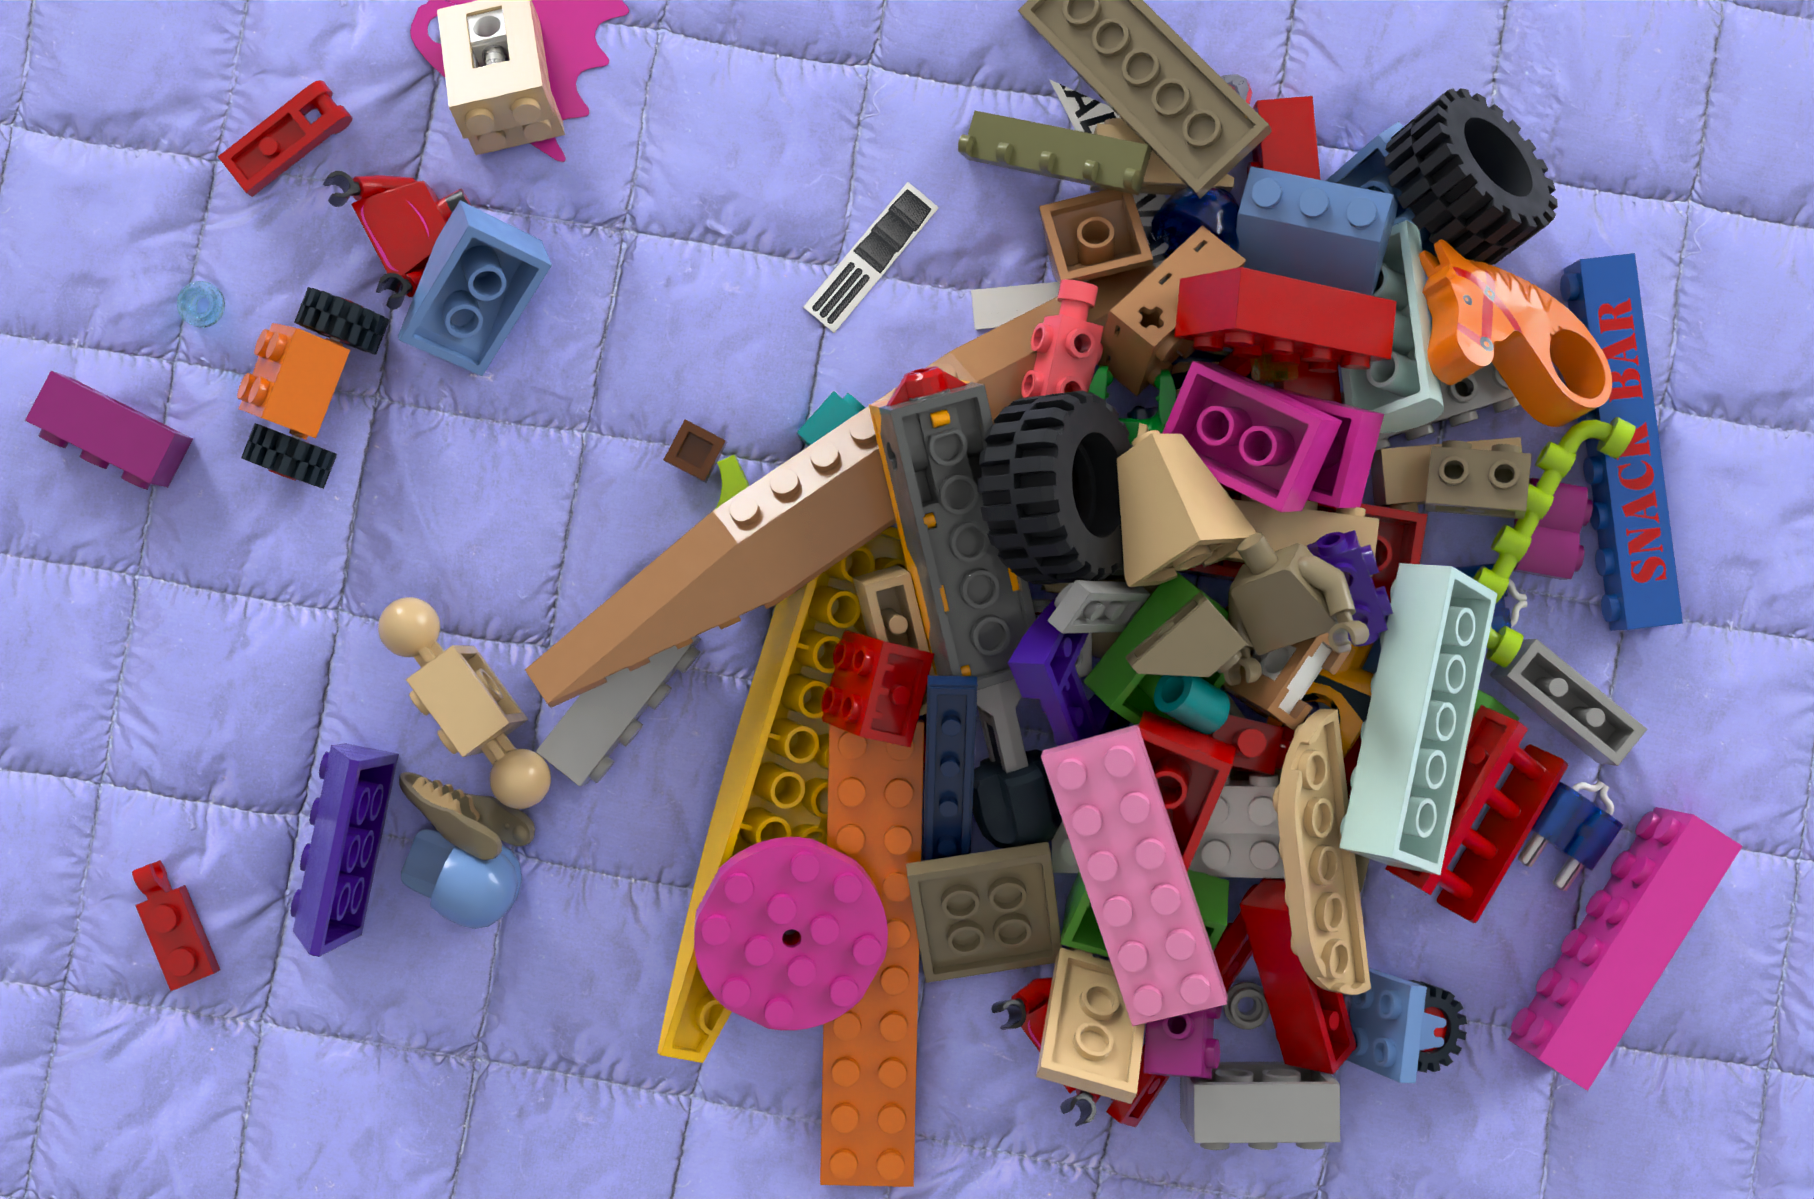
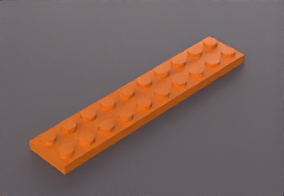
M924 720L917 721L911 748L859 737L829 724L827 846L856 860L872 879L884 907L888 928V941L885 958L863 998L843 1015L823 1024L820 1185L914 1187L919 941L906 864L921 861Z

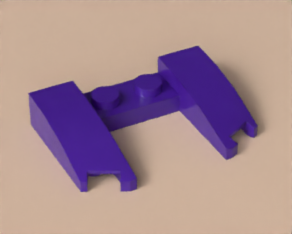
M1055 598L1040 613L1024 634L1008 661L1022 698L1040 699L1041 709L1047 715L1057 746L1129 727L1131 722L1110 709L1096 694L1088 701L1075 663L1089 633H1061L1047 621L1057 608L1054 605Z

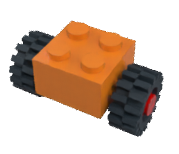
M308 287L294 323L328 338H320L296 327L272 323L269 330L264 329L261 332L254 350V354L259 356L253 373H247L243 377L237 393V398L242 400L239 410L289 428V433L292 434V437L254 423L241 458L267 468L268 471L295 481H303L324 489L337 454L301 439L307 440L308 436L317 437L350 349L343 347V345L346 344L376 355L389 319L347 299Z

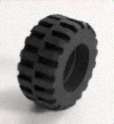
M1073 391L1015 400L1008 407H1005L993 420L995 424L988 429L984 439L987 446L980 454L979 465L982 466V477L978 478V493H982L983 506L980 507L982 519L987 522L990 530L987 535L991 545L999 550L997 556L1001 562L1010 568L1012 573L1032 584L1074 583L1075 580L1099 581L1105 579L1108 575H1112L1124 564L1117 458L1131 449L1133 445L1129 442L1128 436L1130 433L1126 424L1118 420L1119 413L1113 406L1106 403V400L1091 392Z

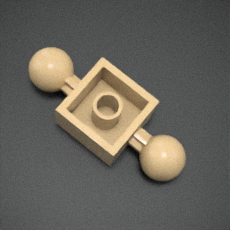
M405 597L390 603L384 609L379 619L378 632L384 646L392 653L402 657H414L420 665L421 669L406 679L413 689L409 696L421 713L426 716L431 714L439 724L441 729L437 731V734L442 743L451 753L456 754L459 752L462 757L480 753L486 755L493 765L490 772L491 790L497 800L503 805L514 809H525L539 803L546 796L550 787V769L546 761L538 753L528 749H516L508 739L507 735L525 723L528 718L475 646L452 645L444 651L437 642L440 634L439 617L433 607L427 602L414 597Z

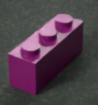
M50 371L25 421L41 428L38 435L40 438L62 448H66L68 443H71L82 449L80 458L104 469H107L109 464H112L124 470L121 475L122 479L148 490L150 484L169 487L193 438L72 377Z

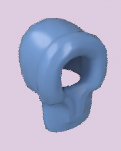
M424 829L419 831L414 837L409 854L401 870V880L410 889L430 898V907L442 917L460 926L477 929L491 926L512 908L519 895L522 874L520 862L514 853L504 845H502V851L498 857L482 860L444 839L438 831Z

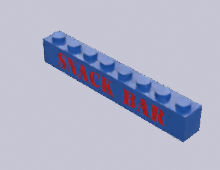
M1635 253L1579 259L1563 269L1564 274L1560 280L1561 296L1565 302H1568V309L1585 325L1602 349L1611 370L1612 390L1609 399L1603 405L1579 417L1577 423L1596 419L1610 424L1615 417H1619L1636 427L1629 445L1617 459L1597 450L1598 439L1591 438L1585 440L1587 457L1584 460L1583 471L1586 482L1591 484L1593 496L1590 523L1592 528L1597 530L1599 549H1597L1595 554V564L1597 572L1600 576H1603L1605 595L1601 599L1602 615L1605 621L1609 622L1610 631L1683 624Z

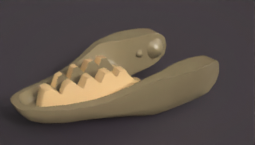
M404 772L399 776V786L402 792L431 822L444 839L477 858L488 860L498 857L502 851L501 841L514 846H524L530 844L534 839L535 827L528 815L519 809L503 805L497 798L467 794L461 789L453 790L451 784L443 786L439 780L431 781L416 773Z

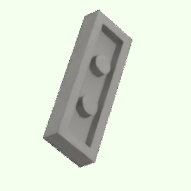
M1075 580L1074 583L1068 584L1058 594L1054 602L1057 608L1047 621L1061 633L1123 632L1150 596V593L1142 586L1128 587L1127 582Z

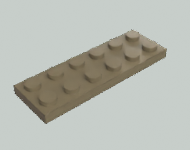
M1028 0L1018 10L1023 19L1149 145L1152 151L1199 199L1272 132L1270 125L1143 0Z

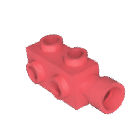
M1061 280L1057 300L1061 302L1059 315L1044 317V322L1039 323L1035 327L1031 337V348L1037 352L1034 370H1029L1023 378L1021 385L1023 398L1073 391H1085L1088 393L1095 366L1100 361L1103 352V345L1100 342L1104 326L1087 322L1089 308H1094L1098 292L1097 286L1077 280Z

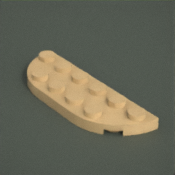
M1319 709L1310 715L1304 723L1297 726L1294 738L1285 757L1280 784L1273 793V807L1278 813L1279 854L1283 860L1286 884L1285 902L1289 908L1292 930L1291 949L1299 957L1307 975L1320 988L1336 993L1358 995L1370 990L1371 983L1355 853L1339 848L1341 842L1340 826L1343 817L1347 813L1349 800L1338 709Z

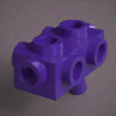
M1355 530L1346 533L1332 532L1326 534L1315 543L1307 545L1308 550L1313 556L1319 557L1344 573L1356 613L1352 615L1353 621H1361L1369 629L1368 640L1364 644L1354 646L1369 645L1379 638L1380 632L1388 630L1385 616L1393 614L1385 586L1375 588L1371 575L1379 573L1371 545L1361 547Z

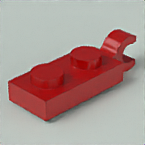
M161 860L133 870V879L138 889L148 899L135 906L170 991L220 971L186 885L172 890L166 869Z

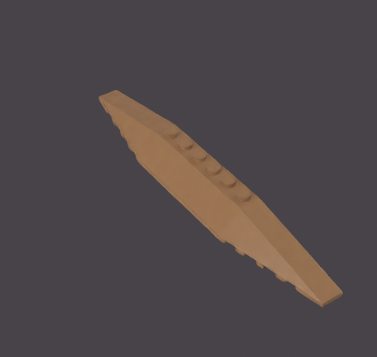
M1152 264L1087 281V283L1098 287L1094 308H1089L1087 322L1104 326V332L1110 310L1154 271L1156 267ZM1055 297L957 347L927 367L938 366L959 380L984 384L993 421L1005 407H1008L1013 401L1023 398L1021 394L1022 381L1029 370H1034L1037 352L1031 348L1033 331L1039 323L1044 322V317L1059 315L1061 302ZM897 387L874 403L890 399ZM869 406L714 509L528 666L525 671L548 706L552 708L607 682V676L625 668L633 671L650 663L649 657L668 648L676 646L677 649L694 643L692 637L716 626H719L721 630L741 621L740 615L762 605L768 609L780 603L895 524L896 519Z

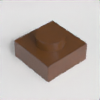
M685 419L663 460L707 483L728 442Z

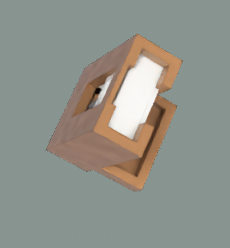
M1329 633L1259 656L1255 649L1250 651V657L1255 658L1261 665L1262 674L1256 682L1247 683L1246 670L1241 665L1240 684L1231 686L1225 681L1221 688L1265 718L1270 716L1295 731L1312 709L1309 704L1301 699L1320 671L1324 669L1335 675L1351 651L1344 653L1334 651L1329 644Z

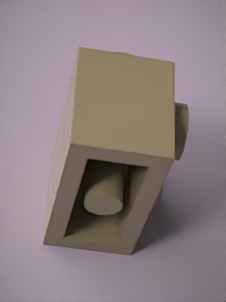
M1456 440L1443 441L1442 447L1431 446L1425 502L1426 511L1524 519L1527 507L1531 453H1521V447L1510 444L1492 445L1491 451L1471 449V443Z

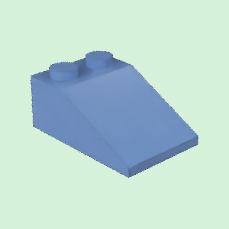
M460 200L435 242L398 334L399 341L483 376L552 266L542 240Z

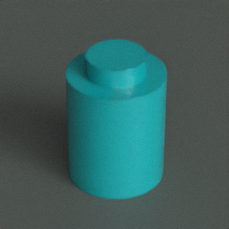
M1163 675L1155 688L1154 703L1157 709L1193 730L1206 735L1217 731L1228 718L1230 710L1228 695L1201 677Z

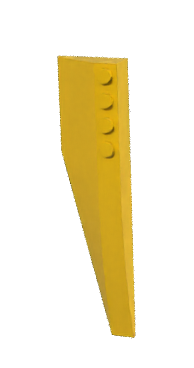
M889 527L775 606L725 768L700 859L657 1050L660 1056L703 1063L732 1011L726 1009L716 1000L706 986L698 968L694 947L696 910L718 869L731 857L747 847L774 838L803 837L814 839L827 845L829 724L822 721V696L826 688L831 684L835 669L833 653L837 643L842 640L844 631L848 630L867 636L853 577L894 565H899L908 571L897 528Z

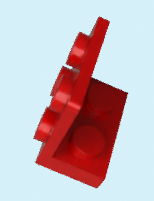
M845 630L842 640L837 643L834 649L833 664L835 669L831 684L826 688L822 696V721L859 737L911 748L927 685V678L930 674L935 653Z

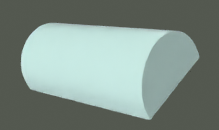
M1407 220L1392 227L1373 295L1397 301L1391 360L1370 362V369L1366 370L1341 367L1345 404L1383 413L1384 417L1380 433L1399 432L1425 425L1438 418L1444 410L1441 383L1433 374L1428 361L1427 350L1432 331V317L1426 297L1422 293L1426 284V273L1419 258V254L1423 252L1420 231L1415 224Z

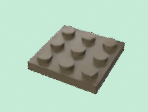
M1048 842L906 864L926 983L1055 963L1056 956L1062 945L1060 944V926L1052 859Z

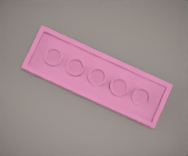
M1138 724L1043 750L1041 759L1132 1026L1226 1005L1228 995Z

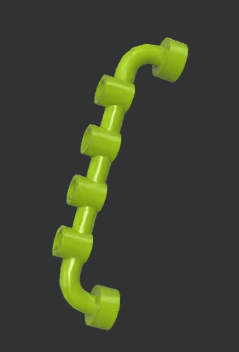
M1615 417L1610 424L1596 419L1585 420L1570 427L1558 445L1551 441L1546 443L1535 463V466L1541 468L1544 472L1536 487L1529 483L1524 519H1518L1514 528L1506 524L1500 528L1491 545V549L1500 554L1492 570L1482 566L1473 577L1474 580L1497 593L1496 603L1504 595L1509 584V577L1517 562L1527 552L1532 540L1531 536L1539 521L1543 519L1554 500L1553 495L1558 485L1573 466L1580 444L1587 439H1598L1597 450L1617 459L1629 445L1635 433V425L1619 417ZM1503 626L1498 632L1491 627L1486 658L1506 668L1517 655L1523 642V634L1507 626Z

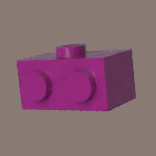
M1222 1006L1146 1023L1144 1073L1160 1076L1212 1079V1068L1217 1069L1220 1061L1219 1040L1213 1039L1214 1019H1220Z

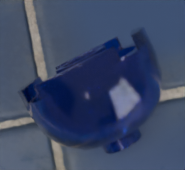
M1213 186L1199 199L1189 187L1173 193L1155 214L1151 222L1152 235L1156 242L1162 236L1164 242L1169 246L1165 251V254L1169 257L1201 226H1204L1238 253L1240 242L1236 228L1240 205L1236 202L1234 196L1224 189Z

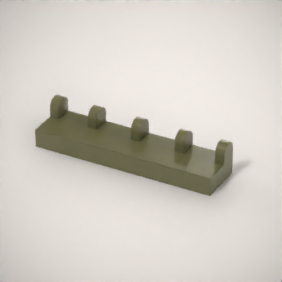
M974 111L968 135L962 134L958 142V152L970 161L1134 195L1140 194L1152 149L1147 144L980 111Z

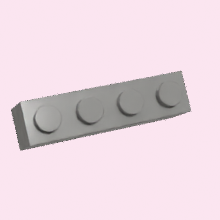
M699 636L692 637L694 643L680 649L673 646L649 657L650 663L633 671L625 668L607 676L606 683L580 694L536 750V753L578 786L588 784L590 780L598 783L613 765L614 761L609 756L617 745L621 743L626 747L642 728L643 724L638 721L639 717L648 706L655 710L670 693L672 688L666 683L678 669L685 673L699 656L701 651L695 648L701 638Z

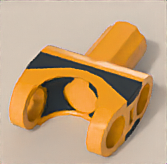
M1374 642L1366 646H1354L1351 644V652L1337 673L1333 675L1322 669L1301 699L1305 703L1318 701L1326 704L1331 709H1338L1343 758L1347 756L1358 740L1362 724L1367 719L1372 695L1370 686L1374 674L1362 668ZM1268 716L1267 724L1282 726V723Z

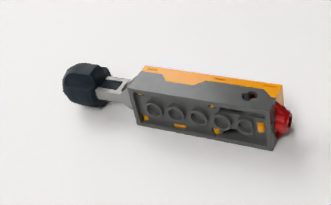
M938 366L914 370L904 374L890 399L869 404V409L907 569L911 574L929 652L935 653L932 662L935 676H977V707L989 758L980 761V766L974 768L973 815L982 836L995 847L1004 849L1049 842L1054 838L1061 825L1062 817L1041 759L1043 751L1038 749L1025 751L1016 713V707L1021 694L1008 664L1022 637L1036 620L1028 581H1024L1012 573L1011 569L1001 562L997 556L999 550L991 545L987 533L990 530L987 522L982 519L980 509L983 506L982 493H978V478L982 477V466L979 465L980 454L987 446L984 439L988 429L993 425L985 385L959 380Z

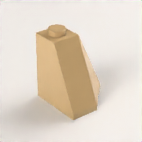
M1158 430L1148 431L1136 437L1132 441L1133 447L1117 458L1124 576L1128 587L1159 585L1177 578L1176 571L1188 570L1200 564L1206 567L1222 561L1237 551V546L1240 542L1256 533L1253 526L1182 434H1162Z

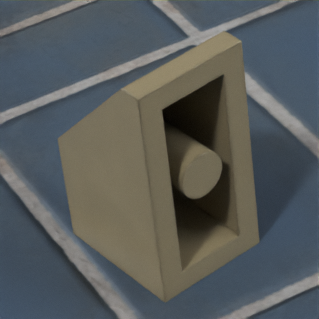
M1199 592L1125 658L1138 674L1210 677L1216 671L1224 673L1234 666L1242 656L1240 650L1247 643L1214 605Z

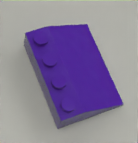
M342 743L331 745L330 752H325L319 768V777L324 779L321 796L314 800L309 818L310 824L314 825L311 843H307L304 847L300 860V870L305 871L302 888L296 891L290 910L291 916L295 917L293 932L309 955L320 957L362 935L399 756L398 753Z

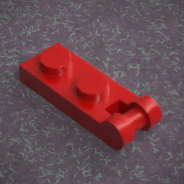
M319 80L308 85L218 156L243 190L251 197L332 134L343 131L352 122L353 118L342 105L337 106L332 100L333 93L324 81ZM317 109L322 116L311 124L305 115L311 110Z

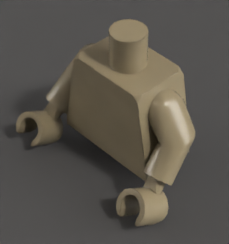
M1255 533L1239 543L1237 551L1245 564L1239 569L1228 592V622L1246 641L1247 645L1240 650L1242 656L1239 661L1224 672L1225 681L1229 685L1240 684L1241 665L1246 670L1247 683L1256 682L1262 674L1261 665L1255 658L1250 657V651L1255 649L1259 656L1328 632L1329 644L1337 653L1351 651L1348 633L1354 645L1364 644L1368 640L1369 629L1361 621H1353L1352 615L1356 613L1345 575L1340 569L1317 556H1313L1307 547L1302 544L1296 543L1274 552L1262 533Z

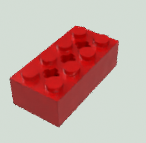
M1238 267L1180 279L1174 337L1194 341L1193 348L1197 350L1222 351L1223 347L1232 348V355L1239 358L1259 359L1262 358L1263 354L1271 356V363L1275 365L1298 366L1300 362L1309 363L1308 370L1317 373H1336L1338 365L1346 369L1366 370L1370 369V362L1391 360L1397 301Z

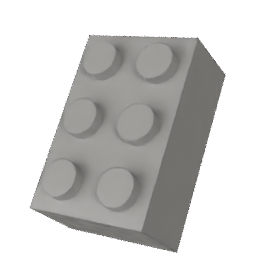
M1219 1062L1217 1069L1212 1068V1079L1180 1077V1118L1194 1143H1200V1146L1204 1149L1224 1150L1230 1147L1229 1143H1248L1249 1147L1259 1150L1277 1148V1143H1296L1297 1147L1303 1149L1325 1148V1142H1340V1084L1331 1074L1286 1065L1284 1062Z

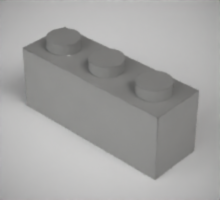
M1523 639L1522 645L1513 661L1506 668L1497 665L1490 674L1493 679L1597 763L1618 766L1647 731L1646 727L1537 639Z

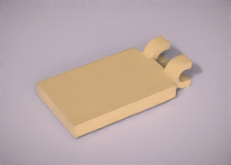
M1060 947L1055 960L1036 1077L1132 1104L1138 1088L1145 1023L1132 1026L1110 961L1093 957V953L1073 947H1069L1068 950Z

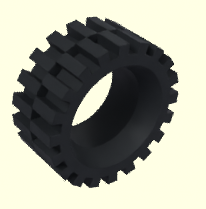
M1453 88L1438 97L1391 137L1392 140L1387 143L1385 149L1390 153L1385 157V166L1394 171L1388 178L1391 186L1400 189L1402 193L1397 198L1403 209L1410 208L1415 215L1412 222L1419 230L1425 227L1431 233L1429 241L1434 244L1442 239L1467 260L1495 265L1554 220L1556 213L1553 210L1558 207V203L1551 193L1556 189L1553 180L1546 178L1544 175L1548 171L1544 160L1535 157L1533 151L1536 150V147L1530 139L1525 141L1518 132L1521 128L1513 119L1508 123L1503 118L1504 111L1495 104L1488 107L1486 98L1476 93L1471 97L1469 90L1460 88L1458 91H1455Z

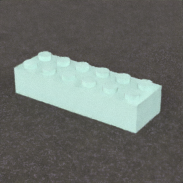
M1399 563L1397 577L1392 583L1390 590L1393 614L1388 615V630L1381 633V653L1377 672L1371 680L1370 688L1372 695L1367 719L1361 727L1360 735L1362 742L1357 766L1351 774L1350 784L1352 790L1347 813L1343 817L1340 826L1341 842L1339 848L1389 866L1440 875L1497 593L1452 566Z

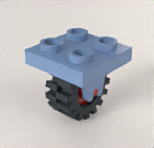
M1369 968L1371 989L1365 993L1350 995L1349 1020L1357 1047L1346 1060L1399 1083H1416L1417 1071L1427 1073V1070L1436 1072L1441 1070L1439 1063L1445 1066L1450 1065L1453 1061L1448 1054L1451 1052L1459 1055L1462 1048L1456 1045L1457 1039L1465 1040L1467 1032L1459 1030V1025L1467 1024L1465 1015L1458 1013L1463 1009V1006L1459 1001L1454 1000L1455 995L1442 988L1421 981L1405 980Z

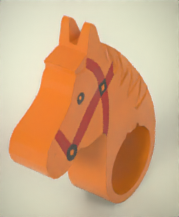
M1442 239L1434 243L1437 257L1425 250L1419 254L1421 265L1428 277L1422 293L1426 297L1432 316V331L1427 350L1428 361L1433 374L1447 385H1455L1492 362L1524 410L1538 422L1550 427L1564 426L1600 407L1609 399L1612 390V375L1602 349L1585 325L1557 299L1538 286L1506 270L1483 262L1467 260ZM1552 362L1556 365V367H1557V368L1559 369V371L1561 372V374H1562V376H1563V378H1564V380H1565V382H1566L1567 387L1564 385V383H1563V382L1560 380V378L1558 377V375H1557V373H1556V371H1555V369H1554V367H1553Z

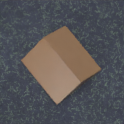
M1107 189L1039 206L1052 275L1059 284L1061 280L1065 279L1083 282L1153 264V256L1133 194Z

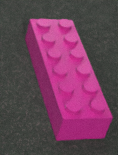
M1655 807L1653 812H1648L1642 817L1636 827L1635 834L1637 837L1628 851H1623L1615 859L1610 870L1611 878L1603 890L1597 891L1590 898L1586 906L1587 915L1578 929L1572 930L1566 936L1561 945L1562 955L1553 969L1549 968L1542 974L1536 985V996L1528 1008L1525 1007L1517 1013L1512 1022L1511 1031L1513 1032L1508 1038L1510 1042L1587 1091L1743 847L1694 814Z

